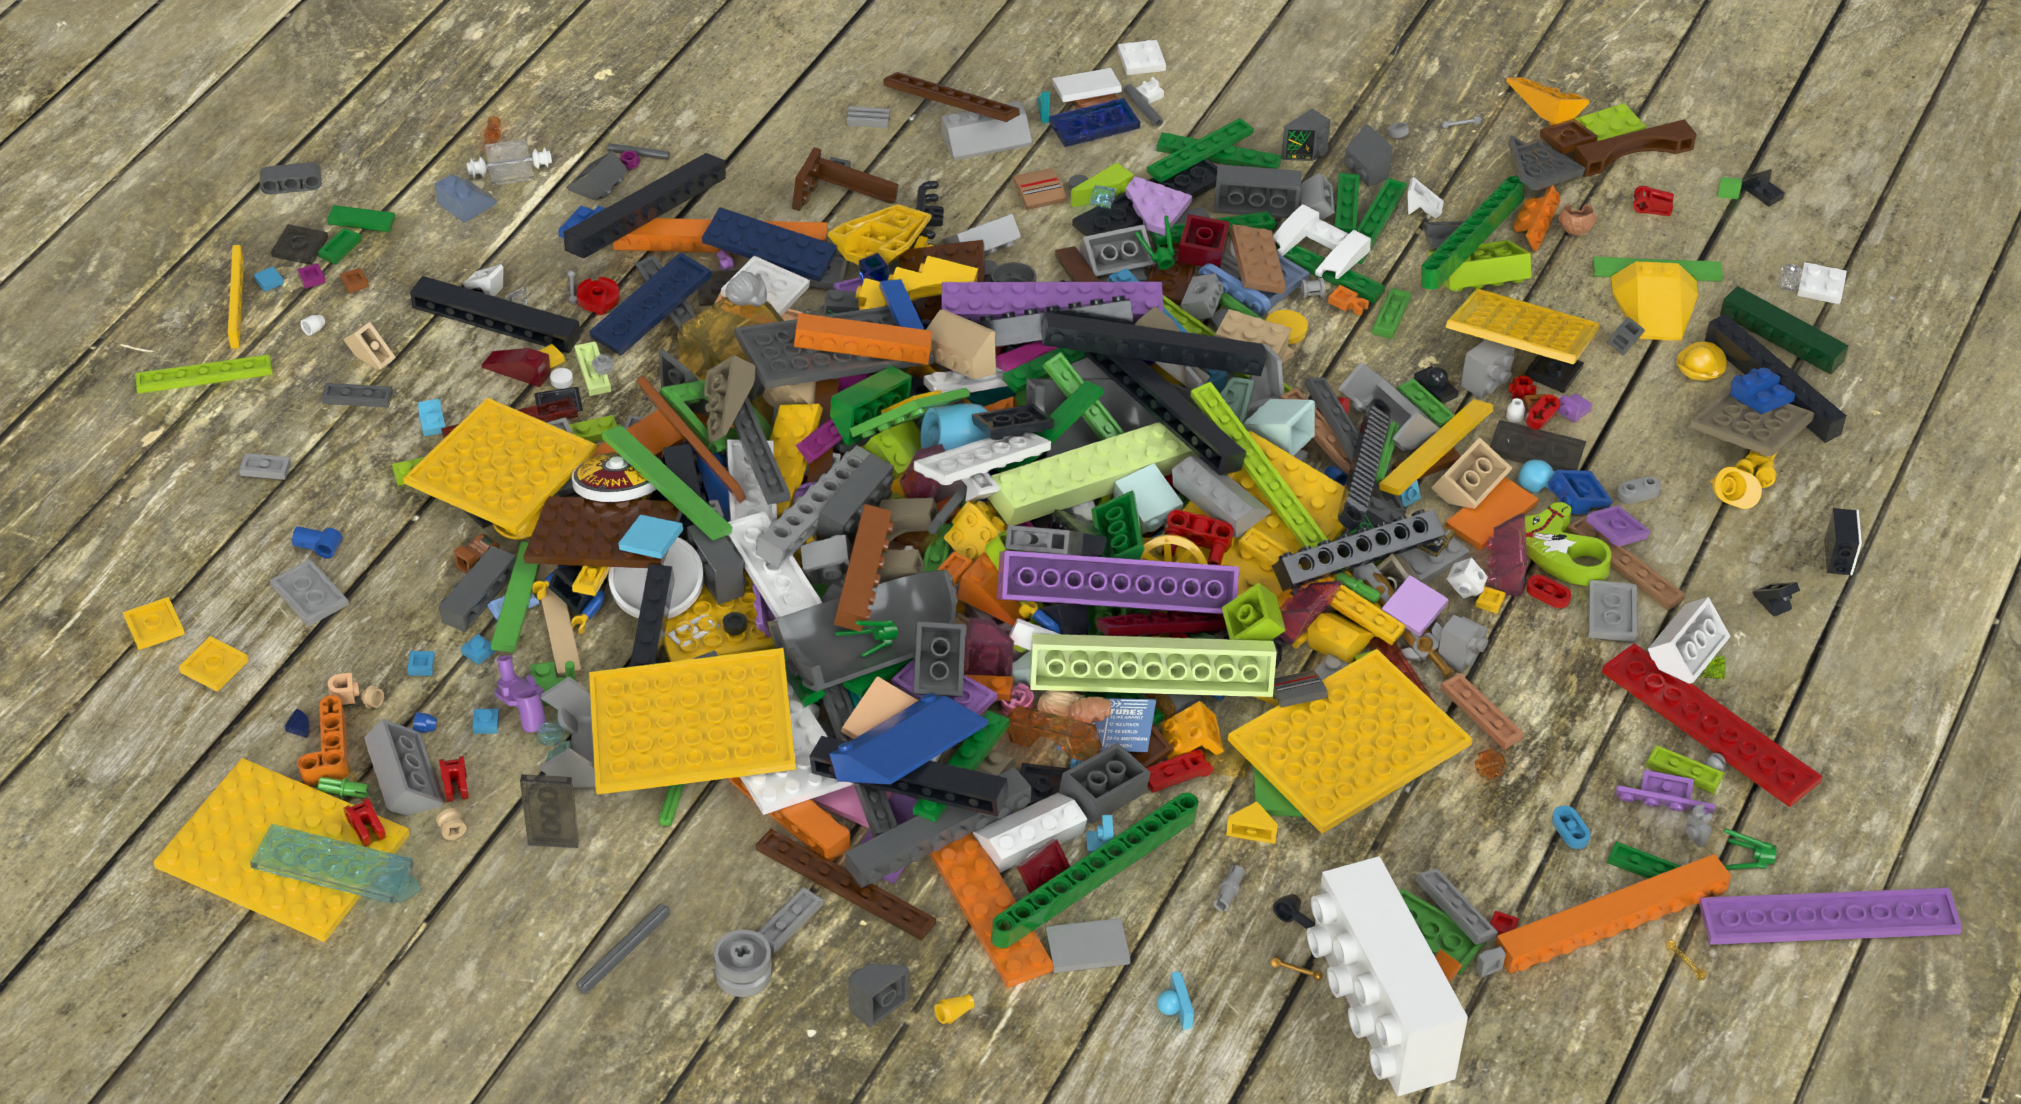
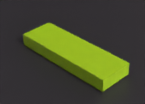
M1655 745L1646 762V767L1660 773L1694 779L1693 786L1715 794L1725 773L1658 745Z

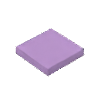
M1410 575L1382 607V610L1406 625L1407 629L1421 636L1446 607L1448 599Z

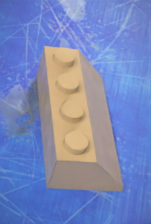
M944 309L939 310L926 329L932 331L930 351L934 356L933 362L973 380L996 374L995 331Z

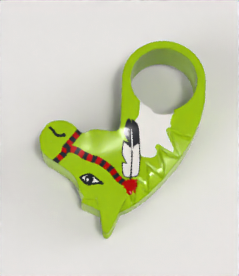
M1556 502L1540 514L1524 515L1519 522H1506V527L1509 529L1505 530V534L1516 539L1523 551L1550 575L1562 581L1582 586H1589L1590 580L1605 581L1608 578L1611 564V550L1609 546L1598 538L1563 533L1571 521V507L1568 504ZM1581 556H1590L1600 560L1602 563L1587 567L1575 563L1573 559Z

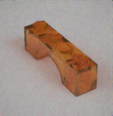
M1016 705L1006 717L1010 719V726L1007 732L1012 743L1031 747L1039 737H1045L1057 743L1070 758L1081 761L1093 757L1102 748L1095 724Z

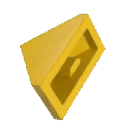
M1255 802L1228 816L1226 836L1275 844L1278 824L1258 802Z

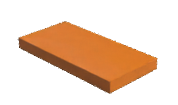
M659 410L626 429L655 457L662 454L664 447L678 446L684 443V439ZM604 442L598 446V451L592 457L616 451Z
M1504 477L1475 509L1462 508L1446 521L1445 527L1481 551L1508 529L1506 522H1517L1538 505L1539 499Z

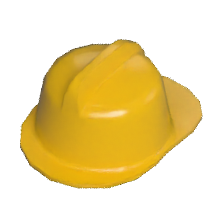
M1735 467L1723 468L1715 478L1710 480L1715 496L1732 506L1742 509L1752 508L1761 498L1762 489L1758 479L1752 474Z

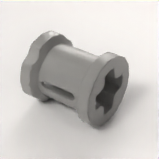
M1319 278L1315 281L1301 279L1300 292L1302 299L1314 295L1324 297V279Z

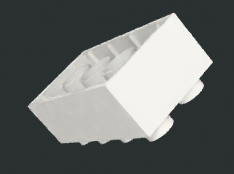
M1380 856L1322 872L1320 893L1311 898L1312 912L1316 921L1314 927L1307 929L1308 945L1315 958L1325 956L1330 966L1327 970L1328 982L1336 998L1345 996L1351 1008L1348 1010V1018L1354 1035L1357 1038L1367 1037L1372 1047L1369 1057L1374 1074L1379 1080L1388 1078L1397 1096L1455 1080L1468 1017Z

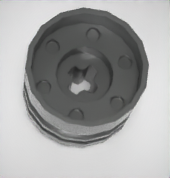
M1009 262L1003 263L992 270L991 282H1036L1037 275L1035 270L1029 265Z

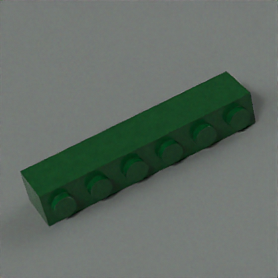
M1737 286L1723 299L1720 315L1726 314L1738 325L1831 375L1845 361L1849 345L1747 290Z

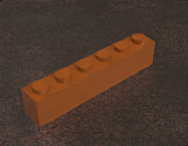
M864 504L833 625L861 632L863 625H856L855 622L857 620H870L872 610L868 609V605L873 606L876 592L872 591L873 587L877 588L881 574L877 573V569L882 570L885 556H882L881 553L886 552L890 539L885 537L886 534L891 535L894 524V521H890L892 511Z

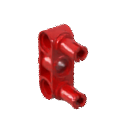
M1173 510L1168 514L1164 529V535L1182 536L1191 540L1198 547L1211 549L1207 561L1208 565L1220 566L1224 553L1231 547L1234 533L1232 525L1228 522L1182 510ZM1171 544L1172 557L1175 556L1178 545ZM1164 545L1162 548V555H1164Z

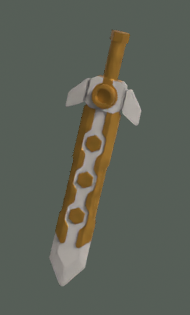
M1373 563L1353 569L1355 579H1362L1364 584L1381 593L1377 603L1383 607L1395 593L1387 579ZM1438 622L1432 628V634L1426 629L1421 636H1418L1405 628L1401 635L1411 647L1401 649L1400 652L1406 659L1415 661L1431 659L1442 672L1445 679H1449L1454 675L1455 671L1452 667H1449L1438 654L1443 629Z

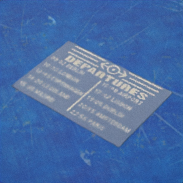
M1107 699L1111 701L1110 717L1105 718L1104 721L1091 722L1090 729L1075 732L1072 729L1069 721L1063 723L1060 729L1057 750L1079 748V750L1103 751L1119 743L1127 752H1148L1156 700ZM1068 727L1070 728L1078 744H1075L1071 741Z

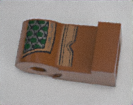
M480 534L466 547L460 545L454 550L456 567L467 574L468 570L473 568L479 561L483 553H486L491 546L499 548V543L485 534Z

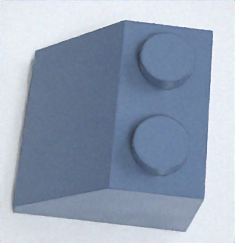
M453 174L435 183L437 203L464 223L497 204V200L474 183Z

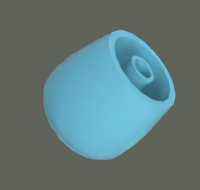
M954 404L929 408L925 413L921 427L920 442L924 458L989 438L972 421V414L988 411L978 404Z

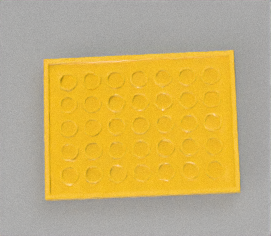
M1249 431L1248 433L1327 539L1334 542L1345 528L1338 520V512L1345 487L1261 436ZM1243 466L1241 471L1227 474L1270 509V514L1252 527L1294 554L1298 553V550L1303 547ZM1192 501L1182 510L1208 516ZM1246 532L1238 538L1233 536L1231 547L1224 553L1221 566L1239 567L1237 597L1257 583L1262 584L1273 592L1278 602L1288 596L1293 589L1282 591L1273 568L1238 546V541ZM1159 545L1149 551L1158 560L1165 562V557L1162 555L1163 545ZM1178 545L1175 556L1172 557V562H1175L1186 548ZM1199 547L1208 561L1211 549ZM1193 554L1184 562L1199 564Z
M783 648L589 672L595 788L597 795L796 770Z
M1377 649L1323 679L1322 681L1327 689V698L1282 708L1278 705L1228 734V741L1322 834L1472 745V738Z
M241 758L153 862L155 868L325 942L409 837L410 832L409 828L378 816L385 829L386 838L378 840L376 835L372 833L371 827L367 824L365 827L369 829L371 844L364 847L354 829L349 825L343 810L348 805L350 807L355 805Z

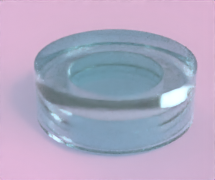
M544 723L537 730V739L545 746L557 745L562 740V729L556 723Z

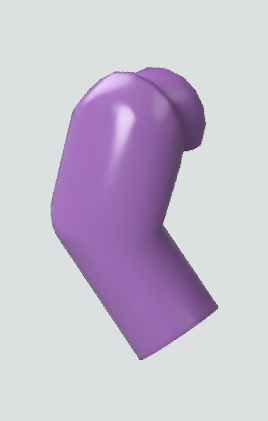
M720 250L717 253V257L720 259V269L724 271L732 269L734 267L733 258L727 251Z

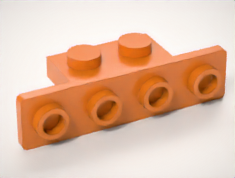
M1554 185L1547 188L1544 197L1525 200L1513 224L1515 232L1527 231L1526 237L1533 251L1539 249L1561 201L1560 194L1556 191Z

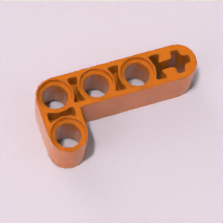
M336 695L325 696L319 704L321 751L304 754L297 761L302 781L308 786H317L320 777L343 780L349 774L346 715L341 699Z

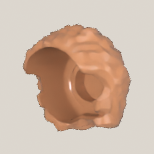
M1569 203L1566 204L1559 215V221L1563 229L1575 236H1581L1589 232L1598 220L1593 207L1585 204L1580 211L1571 210V205Z
M1087 697L1075 700L1070 705L1068 713L1072 729L1075 732L1088 730L1091 727V722L1104 721L1105 718L1110 717L1111 701L1102 697Z

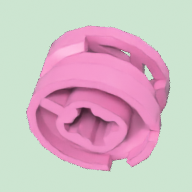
M1018 683L1013 688L1011 701L1001 699L1000 711L1004 717L1020 721L1032 714L1034 694L1030 691V687Z

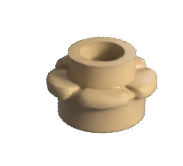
M370 685L363 691L362 701L366 708H378L383 703L384 693L377 686Z

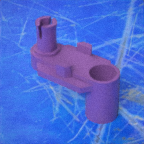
M504 655L498 657L497 662L501 678L497 681L498 688L494 691L495 696L508 706H516L518 708L523 731L536 732L544 729L547 725L541 700V694L544 693V689L535 683L532 675L526 676L527 680H524L515 674L512 656Z

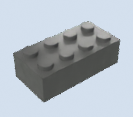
M1218 165L1214 213L1245 215L1268 211L1272 217L1288 218L1299 208L1302 171Z
M870 453L820 511L817 541L829 539L834 535H846L852 544L857 534L864 504L879 507L881 500L891 498L894 466Z

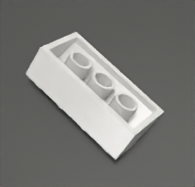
M1706 597L1685 604L1650 645L1648 651L1659 670L1690 684L1697 679L1731 636L1710 598Z
M1056 793L980 830L974 831L973 835L987 852L998 872L1001 873L1020 864L1029 853L1038 850L1051 839H1057L1059 844H1063L1082 835L1087 818L1074 799Z

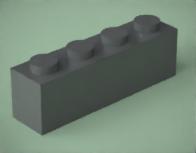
M491 546L486 553H483L475 566L468 570L462 581L454 586L449 596L441 601L439 606L441 622L466 632L487 608V604L493 601L510 581L516 555Z

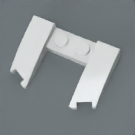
M1303 204L1288 217L1273 236L1275 244L1278 243L1281 247L1277 250V253L1281 256L1285 255L1305 237L1332 249L1315 271V275L1322 277V274L1329 270L1336 272L1335 279H1339L1370 252L1371 238L1355 230L1348 234L1320 220L1319 212Z

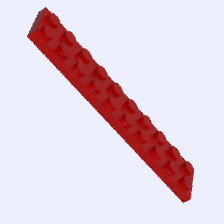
M1633 643L1603 666L1602 673L1707 749L1713 753L1722 754L1728 764L1788 807L1794 805L1821 783L1822 775L1695 685L1659 670L1651 659L1650 654L1637 644Z

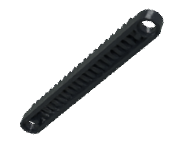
M1373 398L1365 409L1338 512L1339 522L1350 530H1355L1364 520L1365 512L1368 510L1367 506L1370 503L1371 491L1373 490L1377 467L1379 466L1381 452L1383 451V443L1385 442L1388 424L1390 423V408L1383 400Z

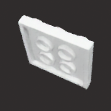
M753 256L731 278H735L741 271L752 272L755 276L761 274L766 285L767 300L760 307H754L750 304L745 306L775 320H778L810 285V280L756 256ZM730 280L721 288V296L726 298L725 289Z

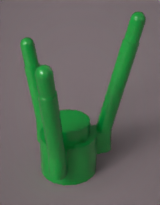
M1167 215L1164 216L1168 249L1156 244L1157 250L1154 253L1140 233L1135 232L1136 237L1149 253L1152 261L1156 262L1161 270L1169 269L1175 263L1172 257L1175 252L1172 246L1170 224Z
M857 620L855 622L856 625L875 627L864 628L861 632L855 630L835 632V636L873 633L875 640L882 643L862 653L861 657L863 658L884 647L892 646V640H896L898 636L897 626L891 620Z
M1727 828L1724 829V833L1741 839L1729 838V843L1753 849L1752 857L1757 860L1754 863L1724 865L1727 870L1766 869L1767 864H1774L1777 851L1776 845L1762 842Z

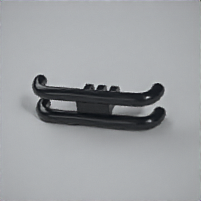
M937 181L924 182L917 191L916 210L931 214V219L926 226L939 227L943 225L944 208L941 206H926L927 203L936 202L939 199L935 193L926 194L927 190L938 188L939 184ZM923 229L919 236L934 239L936 234L934 231Z

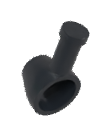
M1289 894L1283 896L1274 903V913L1280 920L1284 922H1292L1294 920L1306 929L1315 926L1314 921L1299 912L1301 900L1297 895Z

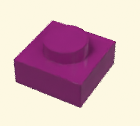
M318 263L297 269L298 276L305 289L326 283L325 276Z

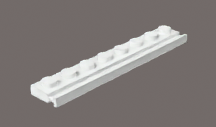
M997 367L996 374L974 380L955 371L935 372L924 376V385L931 392L941 390L942 393L967 388L971 393L1008 386L1002 380L1005 371Z

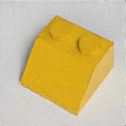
M1321 613L1307 629L1308 647L1326 656L1331 654L1349 664L1354 660V656L1359 655L1375 636V634L1337 613Z

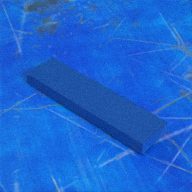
M902 280L880 281L879 288L896 325L924 330Z

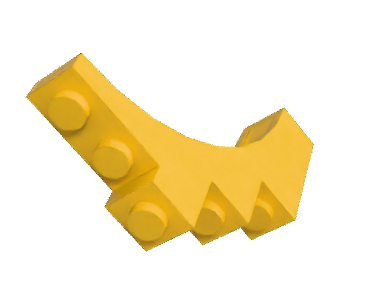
M927 256L925 264L921 263L919 272L896 267L894 275L890 274L888 280L901 279L910 300L913 301L923 297L942 295V282H977L978 268ZM865 278L863 285L858 286L855 298L858 299L859 310L888 306L879 288L880 282Z

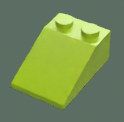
M913 421L893 426L871 437L863 447V449L894 466L892 475L894 480L914 469V461L924 458L920 442L921 432Z

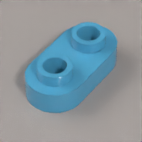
M1557 807L1553 811L1552 824L1569 847L1574 849L1585 848L1589 844L1591 836L1588 827L1572 807Z

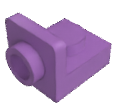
M1576 393L1570 397L1563 394L1559 399L1560 407L1557 412L1575 423L1591 411L1592 403Z

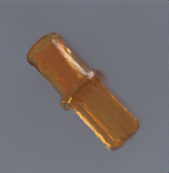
M496 116L488 118V125L484 131V136L486 137L485 147L489 151L497 148L498 139L501 136L499 130L501 120Z

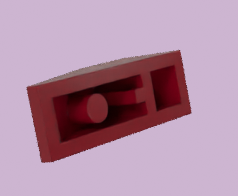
M531 348L492 351L482 364L484 369L537 387H541L551 374L549 354Z

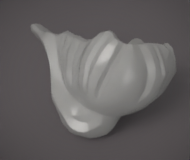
M741 271L735 278L730 280L725 289L728 300L735 305L745 306L750 304L754 307H760L767 300L766 285L761 274L755 276L752 272Z

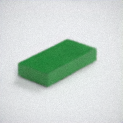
M343 228L318 251L319 258L337 264L362 241L361 234Z

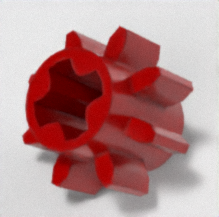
M1528 376L1514 377L1513 382L1509 383L1508 392L1512 393L1511 398L1523 401L1526 395H1536L1537 386L1533 385L1534 380Z

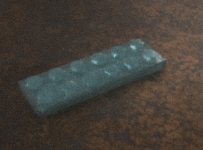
M271 824L250 861L251 868L393 904L413 867L412 858Z

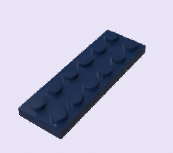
M719 207L702 236V243L749 259L756 256L792 273L819 282L837 252V245Z
M680 252L589 331L591 338L620 356L623 355L712 277L711 270Z

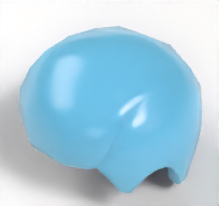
M1533 459L1525 462L1520 469L1517 479L1523 488L1538 493L1544 487L1549 489L1548 483L1554 471L1547 462Z

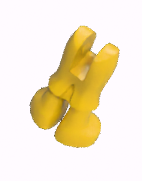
M1750 450L1745 459L1739 460L1734 467L1753 476L1755 469H1758L1755 477L1760 482L1761 488L1769 487L1774 484L1777 477L1774 459L1778 452L1769 457Z

